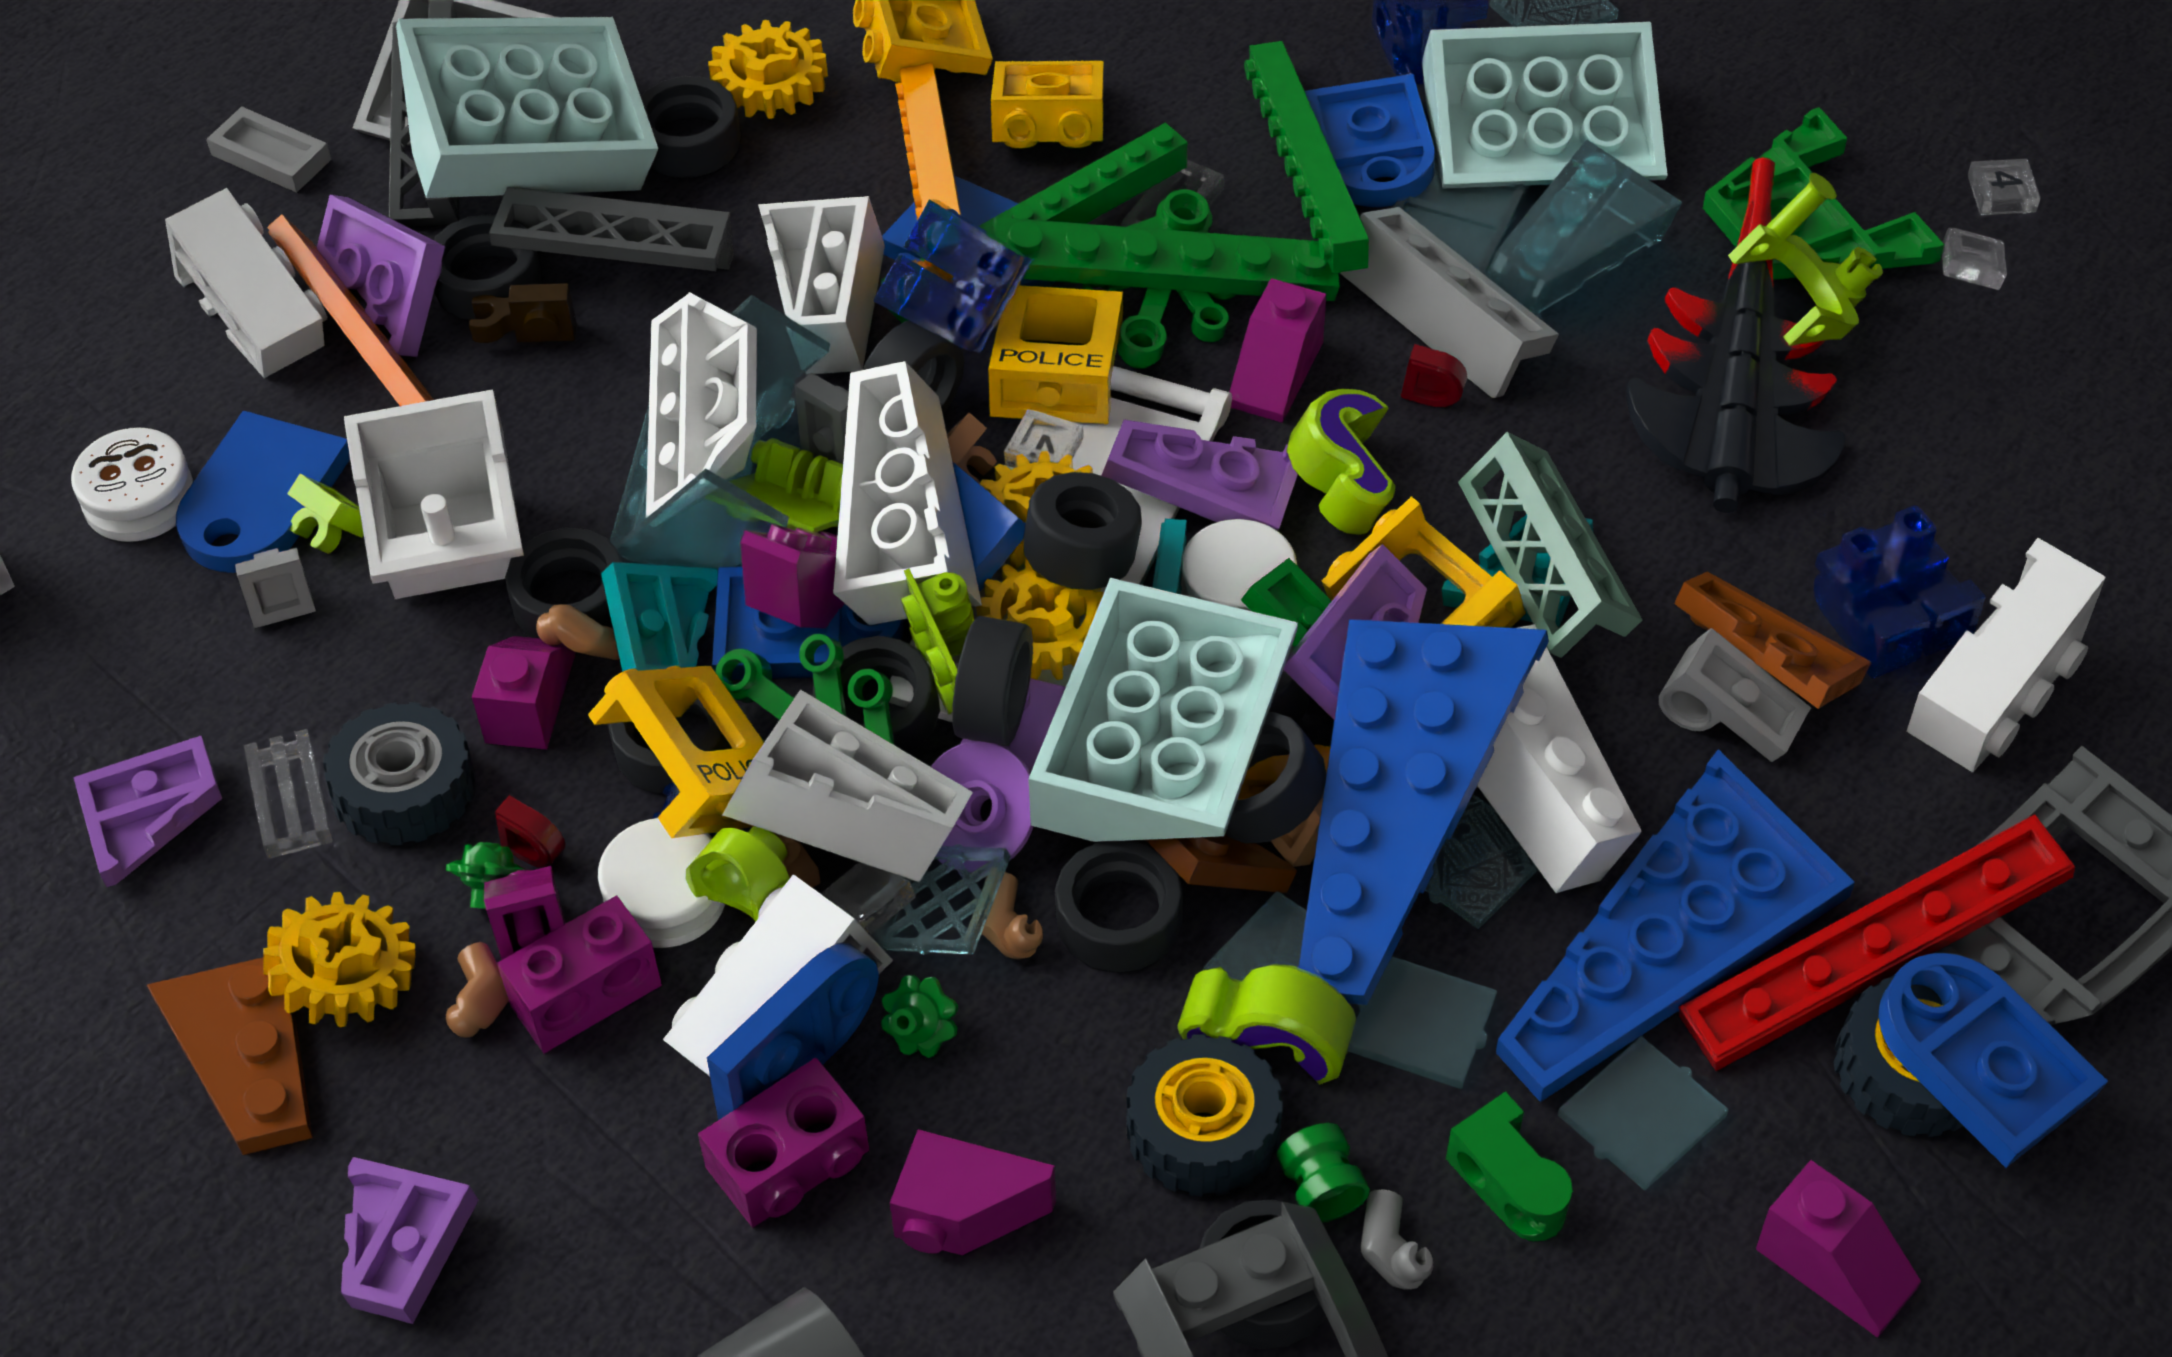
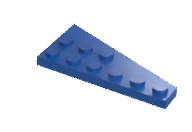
M1349 619L1298 967L1322 977L1336 988L1349 1004L1368 1005L1403 935L1402 926L1418 894L1424 893L1434 873L1432 866L1445 840L1451 839L1495 751L1493 745L1509 712L1514 713L1524 693L1523 684L1535 660L1539 661L1549 643L1547 630Z
M1718 749L1707 763L1704 774L1692 789L1688 788L1678 801L1673 815L1657 835H1652L1599 905L1598 913L1584 932L1580 931L1567 947L1565 957L1546 981L1542 980L1498 1038L1496 1054L1532 1094L1542 1102L1678 1012L1679 1006L1711 990L1851 896L1855 882Z

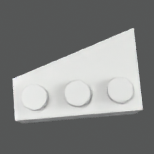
M2037 538L2026 552L2027 561L2017 587L2012 590L2004 584L2000 586L1990 600V604L1997 607V609L1974 634L1969 631L1964 633L1921 689L1906 731L1971 772H1974L1990 753L2000 757L2007 750L2019 730L2020 724L2017 722L2024 714L2032 718L2037 716L2054 690L2053 681L2059 675L2069 679L2078 669L2088 651V646L2081 643L2106 577L2040 538Z
M793 874L783 888L776 889L765 899L759 910L758 920L743 939L732 944L724 951L716 964L715 974L698 996L690 998L679 1008L673 1018L672 1029L663 1040L710 1077L707 1057L805 964L823 950L836 944L849 943L876 963L879 974L893 960L852 916Z

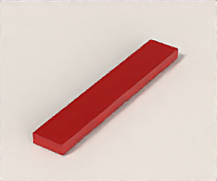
M2034 814L1679 1006V1017L1714 1070L1718 1071L1860 994L1871 985L1874 986L1883 979L1895 975L1902 966L1912 959L1941 950L2073 878L2075 866Z

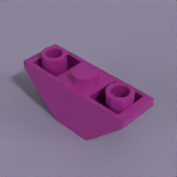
M771 524L768 533L744 530L740 545L746 606L799 627L826 629L838 610L845 604L833 593L838 535L821 531L818 534L798 527L796 530H792L776 524Z

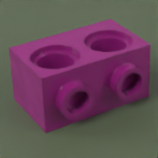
M617 895L497 962L510 1006L543 1054L662 986L652 942Z
M817 1058L812 1059L698 1133L706 1169L752 1228L770 1216L780 1217L785 1215L798 1205L806 1192L829 1177L838 1178L847 1174L860 1162L862 1156L869 1151L864 1115ZM818 1123L831 1125L828 1129L818 1133L804 1131L809 1126ZM766 1161L773 1163L763 1171L750 1172L745 1170L756 1162Z

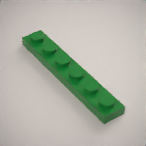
M994 217L992 227L993 277L1262 296L1270 279L1273 278L1326 293V301H1335L1340 287L1338 273L1333 274L1328 261L1321 258L1319 241Z

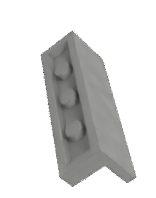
M1400 207L1361 214L1360 220L1369 238L1368 268L1341 272L1340 274L1430 348L1456 357L1466 368L1467 378L1491 398L1501 397L1505 394L1520 360L1550 354L1559 335L1555 330Z

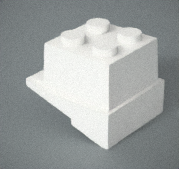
M493 389L344 416L353 479L357 491L372 583L388 581L395 599L505 579L510 559L524 556L504 433Z

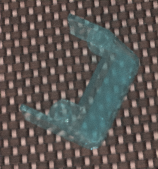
M753 295L748 297L731 313V315L757 328L756 429L745 467L728 480L705 468L646 518L648 404L610 538V542L620 552V556L633 563L717 568V570L718 567H736L739 564L742 565L740 542L744 530L768 533L771 524L787 527L788 516L729 481L751 475L753 467L751 452L754 445L772 427L779 429L789 419L795 406V399L791 397L795 380L829 352V342Z

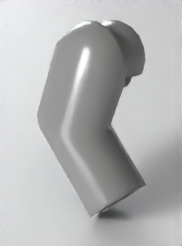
M1390 1190L1371 1191L1366 1204L1361 1241L1362 1255L1392 1287L1404 1290L1418 1288L1423 1283V1280L1431 1275L1433 1269L1432 1255L1427 1247L1417 1251L1418 1244L1416 1242H1406L1399 1235L1403 1204L1402 1197Z

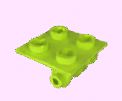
M770 438L767 442L759 440L751 452V461L757 464L756 473L718 484L706 491V494L727 501V508L737 514L750 517L765 515L780 521V526L796 530L798 527L816 533L830 527H838L843 464L833 460L829 461L828 458L821 455L813 459L812 452L807 450L800 451V448L775 438Z
M909 568L904 570L910 595L900 600L911 625L909 630L915 646L930 664L935 679H933L935 687L949 715L952 713L955 680L958 670L952 658L961 654L967 633L974 622V613L968 596L967 586L961 576L949 572L941 573L917 584Z

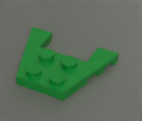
M1820 107L1812 109L1804 115L1802 125L1793 132L1786 129L1773 139L1772 148L1759 157L1769 158L1775 163L1771 221L1810 183L1809 175L1812 171L1808 167L1844 154L1847 137ZM1752 156L1705 192L1703 210L1735 247H1737L1748 207L1752 164L1756 160ZM1826 199L1791 234L1802 238L1823 262L1841 264L1850 255L1852 250L1857 247L1863 248L1877 259L1869 266L1870 269L1876 264H1880L1882 269L1933 264L1941 260L1945 245L1915 212L1864 230L1837 199ZM1772 259L1773 280L1797 278L1781 261Z

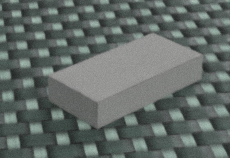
M242 106L206 139L212 156L296 193L331 160L326 142Z

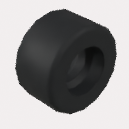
M1070 472L1055 475L1038 485L1030 498L1023 537L1024 555L1037 573L1055 584L1070 589L1083 590L1107 587L1110 578L1118 580L1124 578L1134 563L1142 525L1141 507L1132 493L1115 480L1094 473Z

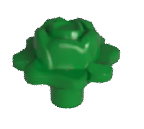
M479 842L475 846L472 844L465 845L462 860L446 864V871L460 877V881L471 888L470 908L486 909L484 882L504 878L515 871L526 870L514 863L513 853L509 847L501 846L499 843Z
M906 975L901 980L897 990L885 994L882 998L883 1007L890 1013L882 1019V1029L895 1038L900 1051L904 1055H911L919 1050L923 1056L932 1057L937 1054L942 1042L952 1039L957 1035V1026L951 1018L958 1012V1004L943 993L940 982L935 977H927L921 982L915 975Z

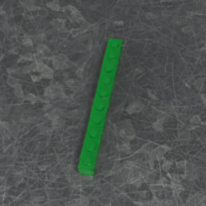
M1283 41L1250 45L1249 59L1244 62L1247 80H1252L1253 94L1255 99H1260L1263 118H1268L1270 136L1272 138L1276 137L1278 155L1285 158L1286 174L1288 177H1293L1295 196L1302 198L1303 215L1305 218H1310L1313 239H1319V250L1322 260L1328 261L1333 274L1368 268L1369 238Z
M1165 122L995 217L1087 224L1187 167L1188 142ZM994 218L965 233L972 274L936 281L933 267L926 268L924 258L921 257L881 279L883 305L901 323L916 320L993 276L992 227Z

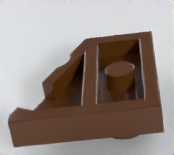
M1226 834L1221 837L1146 840L1187 884L1287 893L1297 872L1292 865L1257 843H1242L1229 838Z

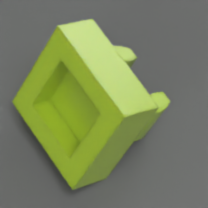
M300 473L287 494L305 506V508L300 509L292 517L290 531L308 539L313 529L319 525L318 532L310 545L327 554L334 551L341 540L342 529L363 538L359 506L334 488Z

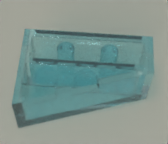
M1586 140L1499 247L1486 276L1536 315L1582 288L1585 281L1605 269L1611 271L1618 267L1627 256L1644 246L1650 248L1660 242L1678 212L1682 201L1589 140Z

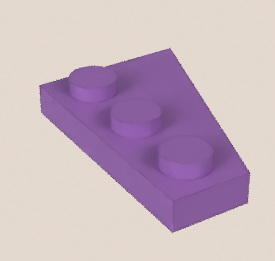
M1123 420L1101 476L1115 480L1120 484L1215 522L1245 519L1263 523L1278 531L1298 473L1293 469L1286 451L1288 444H1286L1283 452L1256 448L1255 439L1233 436L1230 444L1201 440V437L1195 430Z
M1382 544L1365 558L1288 656L1283 670L1335 720L1349 619L1418 623L1427 588Z

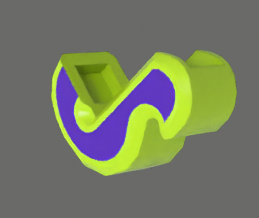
M1356 389L1329 391L1310 403L1292 431L1286 451L1293 469L1308 485L1326 493L1319 503V509L1327 521L1345 533L1361 535L1371 530L1379 514L1391 502L1395 493V484L1362 444L1371 436L1389 408L1376 396Z
M1278 964L1253 969L1243 981L1231 978L1222 967L1201 971L1195 975L1177 1027L1183 1040L1192 1038V1035L1206 1034L1208 1038H1218L1219 1036L1230 1038L1233 1043L1240 1046L1245 1044L1252 1049L1288 1046L1293 1050L1295 1060L1320 1085L1339 1077L1355 1026L1356 1016L1353 1008L1336 988L1319 975L1298 967Z

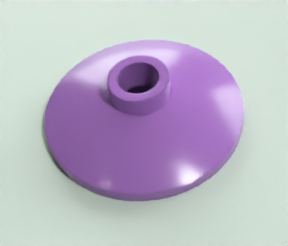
M972 741L949 749L931 765V768L973 793L935 858L944 865L963 872L981 873L994 870L1009 862L1019 853L1033 830L1034 826H1031L1028 781L1031 773L1016 754L998 744ZM991 799V814L986 821H983L980 815L981 806L986 800Z

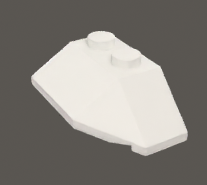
M692 293L687 294L651 322L646 518L654 522L704 496L707 490L725 482L742 471L745 467L756 429L757 328Z

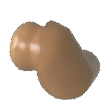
M553 605L549 612L541 614L537 619L536 630L538 636L544 643L550 646H557L563 643L574 652L612 660L620 659L613 628L601 625L571 605Z
M992 872L987 875L978 918L979 931L1005 957L1013 959L1031 957L1043 940L1042 926L1037 919L1029 925L1026 914L1017 915L1014 912L1018 879L1007 872Z
M483 942L473 943L465 947L458 954L457 958L468 983L456 996V1004L447 1009L446 1022L449 1028L460 1037L470 1038L480 1028H488L509 1001L497 962L489 946Z

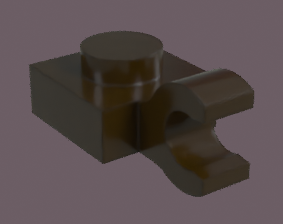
M568 283L510 285L509 298H499L491 295H481L472 298L476 319L469 321L472 339L475 342H494L502 338L507 332L515 330L517 342L575 341L577 322Z

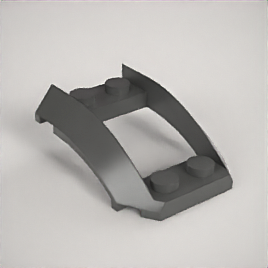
M2083 746L2073 754V760L2048 785L2044 783L2016 812L1982 842L2035 814L2054 839L2068 826L2163 902L2164 905L2116 950L2078 980L2069 975L2001 917L1935 952L1964 956L1985 965L1998 974L2050 1025L2093 1015L2130 987L2172 950V816Z
M1282 1202L1281 1216L1151 1269L1145 1258L1113 1292L1114 1300L1119 1310L1123 1311L1135 1336L1141 1357H1193L1187 1344L1188 1342L1311 1290L1314 1291L1345 1357H1388L1348 1270L1315 1208Z

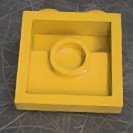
M975 0L855 1L853 9L855 27L865 28L866 31L863 41V59L866 63L875 64L878 78L890 79L900 83L899 69L933 62L934 71L937 68L953 73L987 74L993 57Z
M995 61L991 94L992 142H1004L1005 145L1012 148H1029L1036 145L1037 142H1059L1065 147L1082 148L1092 144V141H1103L1104 61Z

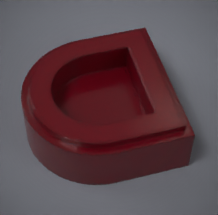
M1414 344L1408 362L1401 398L1432 407L1451 406L1458 402L1462 396L1467 381L1466 368L1456 357L1448 353Z
M509 795L495 811L501 846L509 847L513 855L535 867H548L565 849V840L557 827L544 815Z

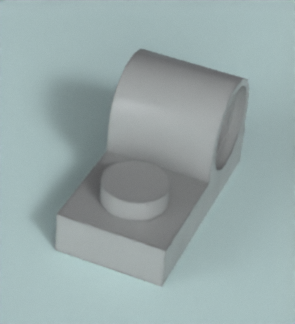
M1712 628L1698 637L1696 642L1687 648L1659 695V706L1662 712L1680 727L1692 731H1704L1721 721L1771 762L1787 752L1811 709L1809 705Z

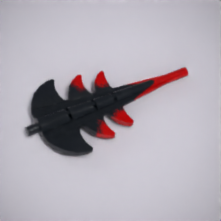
M1758 158L1752 164L1748 207L1737 246L1759 224L1767 226L1771 222L1775 163L1769 158ZM1772 259L1733 264L1732 262L1721 303L1698 298L1675 287L1670 288L1664 299L1672 315L1683 328L1699 338L1710 341V344H1696L1683 341L1659 328L1651 330L1647 340L1653 357L1664 374L1680 387L1696 393V396H1682L1665 392L1645 383L1639 378H1632L1627 385L1626 400L1630 419L1642 442L1664 463L1677 470L1681 469L1687 473L1704 477V484L1709 490L1714 492V508L1723 513L1737 510L1739 495L1748 492L1749 489L1762 493H1773V495H1791L1814 486L1832 469L1844 448L1845 434L1841 431L1827 432L1800 427L1784 420L1778 414L1792 415L1808 411L1825 398L1835 385L1837 379L1832 373H1806L1789 368L1776 361V358L1783 360L1801 358L1814 352L1826 340L1788 345L1783 336L1796 323L1774 317Z

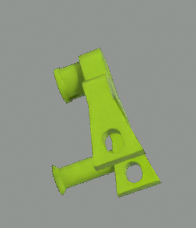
M1810 173V183L1767 226L1759 224L1728 255L1733 264L1777 259L1791 270L1810 294L1817 306H1814L1783 336L1789 346L1829 339L1841 340L1859 323L1854 307L1865 298V289L1883 273L1880 264H1876L1872 269L1869 268L1877 259L1863 248L1857 247L1852 250L1850 255L1841 264L1823 262L1802 238L1791 235L1826 199H1836L1837 195L1833 186L1817 173Z

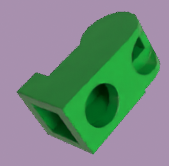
M1505 1091L1451 1129L1446 1160L1511 1231L1523 1239L1545 1241L1556 1236L1563 1228L1573 1192L1571 1179L1566 1170L1559 1164L1541 1158L1519 1134L1524 1111Z

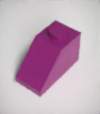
M1273 278L1270 279L1248 323L1230 388V393L1232 394L1231 408L1283 423L1323 344L1326 293Z
M512 636L488 646L472 694V701L484 742L487 744L547 750L576 652L567 648L563 643L557 646H550L540 638Z
M551 866L536 870H519L508 874L504 878L484 882L485 907L502 960L566 924Z
M918 1129L890 1201L894 1237L902 1239L911 1248L924 1253L934 1254L944 1250L964 1255L1051 1213L1056 1202L1055 1166Z
M1812 1160L1808 1162L1768 1210L1756 1250L1877 1338L1918 1289L1921 1283L1920 1278L1874 1204Z

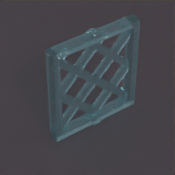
M960 844L941 846L934 859L948 861L931 872L927 870L920 882L915 881L910 885L912 879L898 875L873 939L883 950L913 951L923 955L930 952L974 954L1010 860L1009 852L1006 848L963 847ZM967 860L989 861L971 874L963 865ZM956 868L962 879L942 892L935 881ZM988 875L984 888L981 891L976 882ZM928 886L935 897L914 910L907 899ZM969 888L976 899L955 912L948 901ZM902 906L907 915L895 922ZM941 906L948 917L927 930L920 919ZM974 913L967 930L962 920ZM912 924L920 934L916 938L893 937ZM952 926H955L961 935L957 940L934 939Z

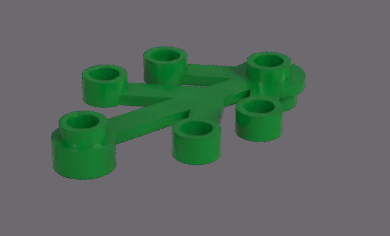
M1179 189L1168 194L1159 203L1155 217L1127 227L1208 233L1212 224V214L1206 199L1201 194L1188 189ZM1082 283L1081 289L1094 290L1092 287H1102L1106 291H1121L1129 287ZM1147 288L1139 314L1127 318L1122 323L1118 336L1117 350L1123 361L1130 367L1144 369L1161 358L1167 336L1161 320L1172 290ZM1176 290L1194 315L1191 324L1193 334L1205 342L1220 340L1225 334L1229 316L1226 309L1214 303L1209 294L1221 300L1231 299L1237 294ZM1209 319L1216 322L1217 324L1209 325L1205 323L1203 320Z
M813 634L807 637L800 647V662L804 668L813 673L816 699L846 716L840 667L844 659L843 648L833 638L823 634ZM827 644L829 657L825 663L817 666L814 661L815 651L819 646ZM734 649L727 652L717 664L715 673L734 700L742 703L756 702L779 720L795 698L772 681V669L769 662L757 653L746 649ZM743 663L745 667L744 678L741 682L734 685L731 681L732 672L737 664ZM872 669L859 670L849 681V698L855 705L863 708L865 728L894 745L888 704L893 693L892 684L889 678L880 672ZM876 679L878 692L873 699L866 701L862 695L863 687L869 680Z

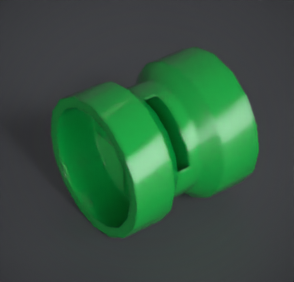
M1321 1123L1304 1128L1291 1135L1277 1150V1159L1284 1175L1289 1180L1295 1181L1299 1186L1296 1192L1298 1205L1315 1208L1322 1223L1342 1218L1353 1212L1365 1202L1370 1192L1362 1171L1357 1166L1349 1164L1350 1145L1343 1130L1338 1124Z

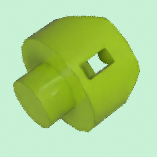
M753 826L748 832L736 828H722L686 868L685 879L695 897L707 896L709 900L739 909L751 916L756 922L759 910L765 899L776 889L783 888L790 879L786 867L782 863L787 856V849L781 839L773 832Z

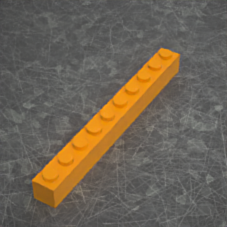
M933 62L899 69L901 82L895 83L925 267H933L936 281L972 274Z

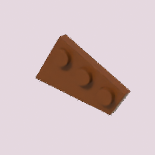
M1708 571L1685 581L1674 603L1688 613L1690 619L1696 625L1707 631L1711 628L1714 629L1757 665L1817 709L1861 684L1871 664V661Z
M263 957L147 984L156 1005L165 1017L179 1045L192 1064L243 1155L313 1138L295 1012L289 1014L284 1010V994L278 996L270 995L268 991V975L263 974Z

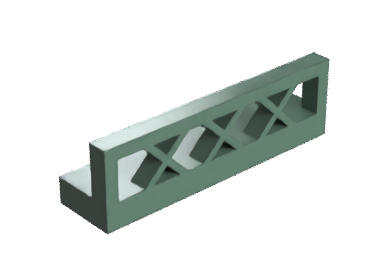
M1506 432L1458 483L1508 577L1518 585L1523 605L1533 624L1536 625L1537 629L1547 630L1549 639L1547 649L1549 653L1562 658L1596 624L1626 637L1643 620L1547 451ZM1502 468L1504 478L1499 499H1488L1483 487ZM1514 511H1525L1527 514L1522 541H1511L1509 537ZM1537 553H1548L1551 558L1545 584H1534L1532 580ZM1561 596H1572L1579 610L1561 628H1558L1555 620Z

